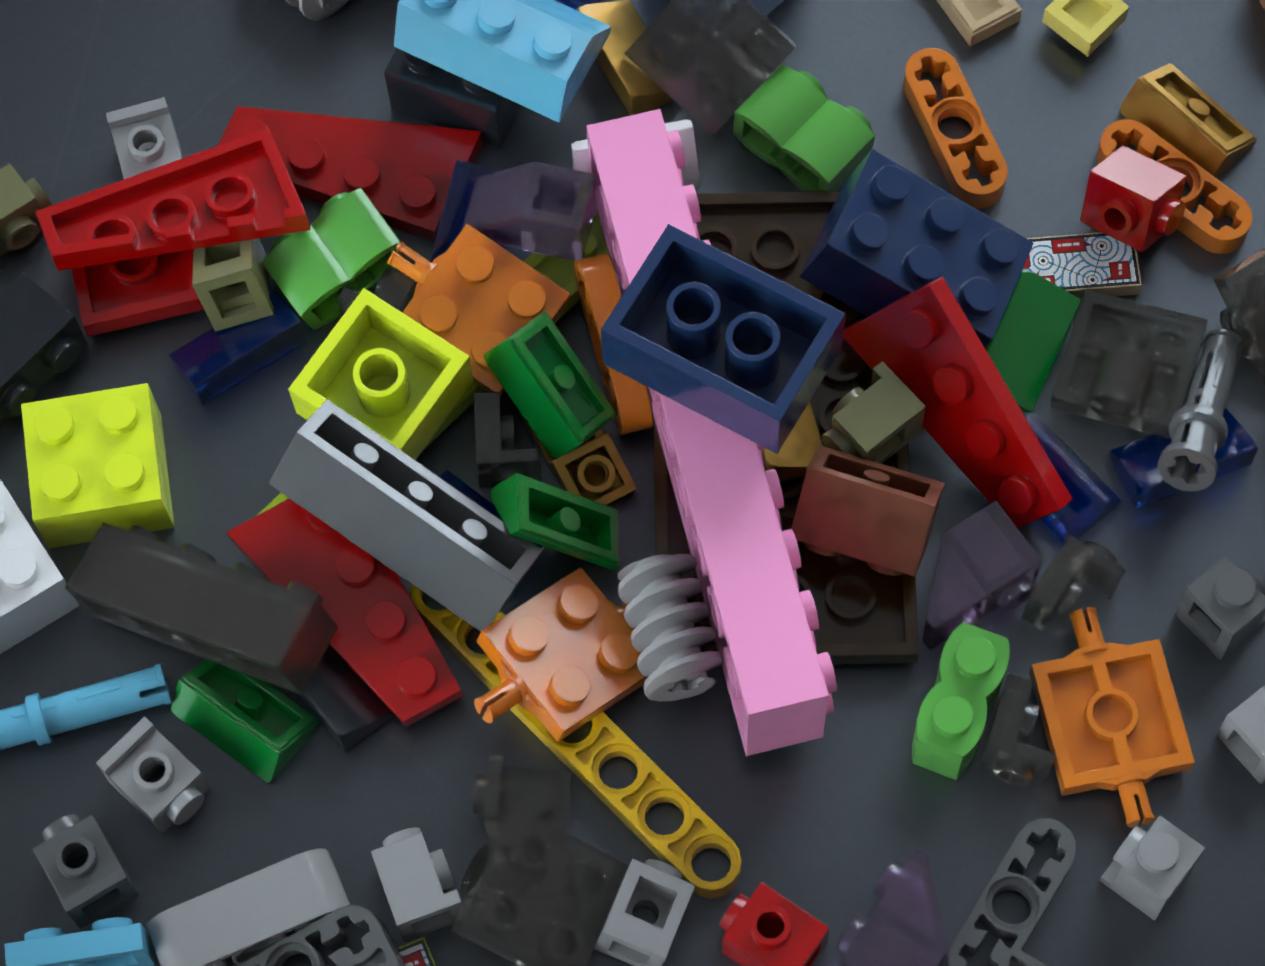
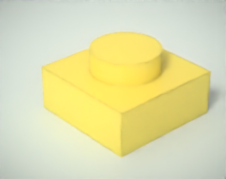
M1054 0L1045 8L1042 22L1088 57L1127 19L1129 6L1122 0Z

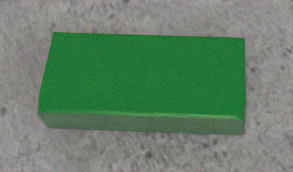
M1023 269L996 333L988 346L987 353L1019 408L1024 412L1032 414L1080 306L1081 299L1026 269Z
M546 311L498 343L483 356L486 364L553 458H559L580 446L617 416L615 410Z
M515 473L490 490L491 500L511 535L611 570L620 567L617 509Z
M221 648L178 680L171 706L175 716L268 783L282 772L317 729L320 722L316 717Z

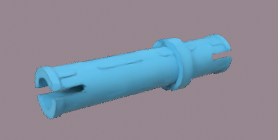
M161 663L148 669L41 698L39 693L25 696V703L0 710V750L36 740L38 746L51 743L52 735L162 704H172Z

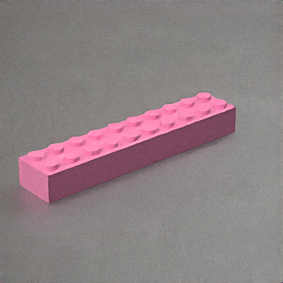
M661 109L586 126L590 187L621 296L630 285L668 224L700 240L696 224L701 222L697 194L693 184L684 186L680 169L685 167L682 142L677 130L667 132ZM709 239L703 240V242L711 245ZM646 386L690 553L696 558V575L702 581L704 587L701 592L703 600L710 609L708 615L710 626L716 631V648L723 656L724 661L721 666L746 756L823 738L826 714L834 713L831 693L837 692V682L828 652L819 654L816 652L813 630L819 629L817 610L811 591L799 592L796 569L801 568L800 552L793 530L782 531L779 509L784 508L783 494L776 470L765 471L762 449L766 448Z

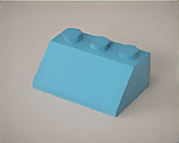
M399 0L397 4L394 47L554 121L560 122L609 37L612 26L555 0Z

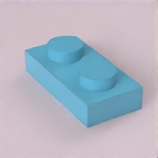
M125 917L101 919L92 923V930L65 934V930L61 928L35 929L24 934V941L4 944L6 966L155 965L153 944L146 929L141 923L133 924L132 919Z

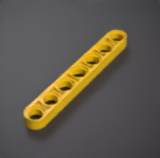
M412 584L410 588L411 599L425 625L490 690L501 684L497 667L487 654L475 653L466 645L467 635L475 627L455 615L449 609L433 610L426 606L422 601L424 592ZM500 612L493 623L505 616V614ZM517 704L510 709L662 862L678 869L683 875L682 880L694 884L693 892L695 894L711 899L722 897L733 890L739 881L741 873V856L737 845L604 712L590 720L592 729L586 739L578 743H567L562 740L557 742L538 717L523 709L520 705ZM623 757L634 763L638 773L631 785L626 788L615 789L603 783L599 776L600 769L609 759ZM657 803H672L683 813V824L674 833L668 835L656 834L647 826L645 822L646 814ZM709 848L722 851L730 860L729 872L719 881L709 882L702 880L692 870V861L697 853Z

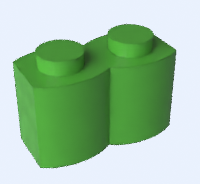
M781 65L734 114L733 134L757 157L779 168L802 191H838L873 149L875 134L872 131L869 120L862 112L852 106L843 107L834 101L828 100L825 96L824 88L814 76L805 71L797 72L785 65Z
M361 188L350 193H340L330 198L321 208L320 215L310 225L311 230L281 235L274 241L271 251L262 261V264L299 316L313 330L325 326L346 312L363 288L371 291L399 272L398 269L387 264V261L392 252H396V247L401 241Z
M965 622L952 632L941 654L935 686L926 695L918 713L911 751L913 764L954 780H958L970 768L979 749L987 714L994 707L1001 691L1010 655L1008 638Z

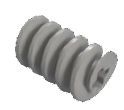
M660 554L625 566L618 573V579L621 580L618 594L621 600L628 604L625 608L624 617L628 625L635 628L631 634V643L636 651L641 652L638 656L637 666L642 675L648 677L645 680L643 689L649 700L658 702L675 701L706 692L716 683L714 678L708 677L707 672L720 666L724 661L720 652L701 651V648L713 642L717 635L712 627L694 626L695 623L708 617L710 609L706 603H688L689 599L700 594L704 588L702 581L699 579L681 578V576L695 569L697 565L696 558L690 554Z

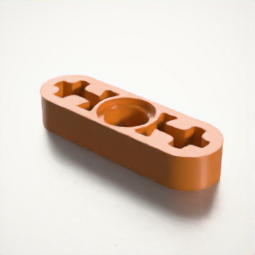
M926 48L917 51L909 58L905 67L903 83L905 96L953 195L975 209L988 208L996 204L1004 194L1008 175L1007 163L955 58L948 52L938 48ZM929 71L933 78L942 77L940 87L942 100L937 103V93L929 80L921 81L923 72ZM948 117H960L970 124L972 132L962 139H951L940 132L938 124ZM973 152V163L981 176L990 175L988 185L981 186L977 179L968 180L970 161L967 156Z
M1123 119L1115 121L1105 128L1097 151L1098 164L1113 154L1116 146L1120 148L1122 146L1127 147L1129 144L1134 145L1137 148L1136 152L1186 175V181L1190 186L1191 192L1181 198V201L1185 203V212L1177 227L1180 232L1206 251L1214 254L1232 253L1244 244L1253 218L1252 210L1245 199L1144 124L1135 120ZM1200 196L1207 198L1204 207L1199 204L1196 213H1191L1196 207ZM1227 215L1234 220L1231 227L1225 225L1220 230L1211 226L1213 218L1220 220Z
M606 253L575 260L574 274L576 286L606 398L617 413V416L613 419L619 435L652 428L653 416L646 386L603 364L601 328L622 297L612 262Z

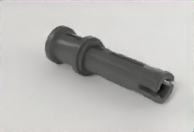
M1215 329L1205 335L1202 353L1195 370L1185 406L1177 410L1172 416L1169 425L1172 441L1170 445L1162 450L1158 461V471L1163 480L1172 487L1183 491H1200L1208 488L1214 482L1218 470L1217 461L1214 456L1224 446L1228 435V427L1223 413L1228 402L1236 368L1244 350V343L1239 344L1241 337L1231 330ZM1200 463L1198 473H1195L1197 465Z

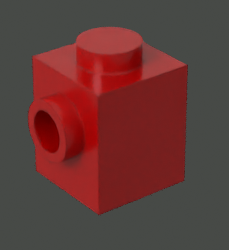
M1122 146L1090 171L1080 222L1143 252L1163 235L1170 236L1179 226L1185 212V203L1181 201L1186 175L1128 147Z
M763 882L758 885L750 898L740 893L731 903L719 924V927L726 931L722 937V953L741 966H812L827 945L829 935L828 926Z

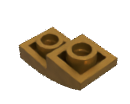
M518 410L531 437L562 490L607 505L637 489L609 433L604 434L602 429H600L580 446L559 458H553Z

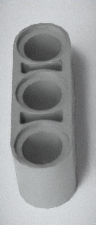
M313 849L294 855L171 907L153 917L146 924V928L161 966H238L332 911L350 905V902L327 849Z

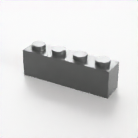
M328 399L296 432L269 481L271 486L289 497L296 504L312 513L480 632L493 623L543 550L533 542L511 535L503 521Z

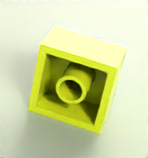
M363 288L288 388L296 413L304 419L308 420L328 399L416 460L472 384L473 376L469 355Z
M148 383L21 404L32 519L49 549L175 528L162 417Z

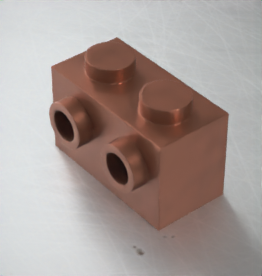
M820 445L807 468L791 529L797 541L804 542L809 550L824 556L843 554L865 561L871 569L885 575L898 576L904 573L915 577L927 548L945 483Z

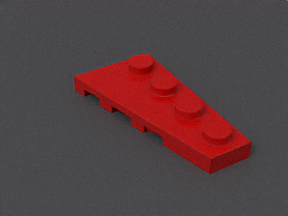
M237 106L218 145L269 127L299 196L325 204L337 194L350 193L361 188L390 227L437 243L483 145L482 131Z
M269 127L36 211L58 271L311 230L305 210Z
M943 276L852 323L844 329L843 337L872 370L883 361L926 406L922 427L1013 530L1061 510L1073 499Z
M289 498L226 532L229 539L258 567L269 582L288 599L313 629L333 647L405 727L464 696L398 574Z

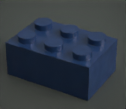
M872 149L844 182L799 277L868 316L943 276L985 347L996 333L1034 243Z
M668 224L601 328L603 364L778 454L842 348L846 313Z

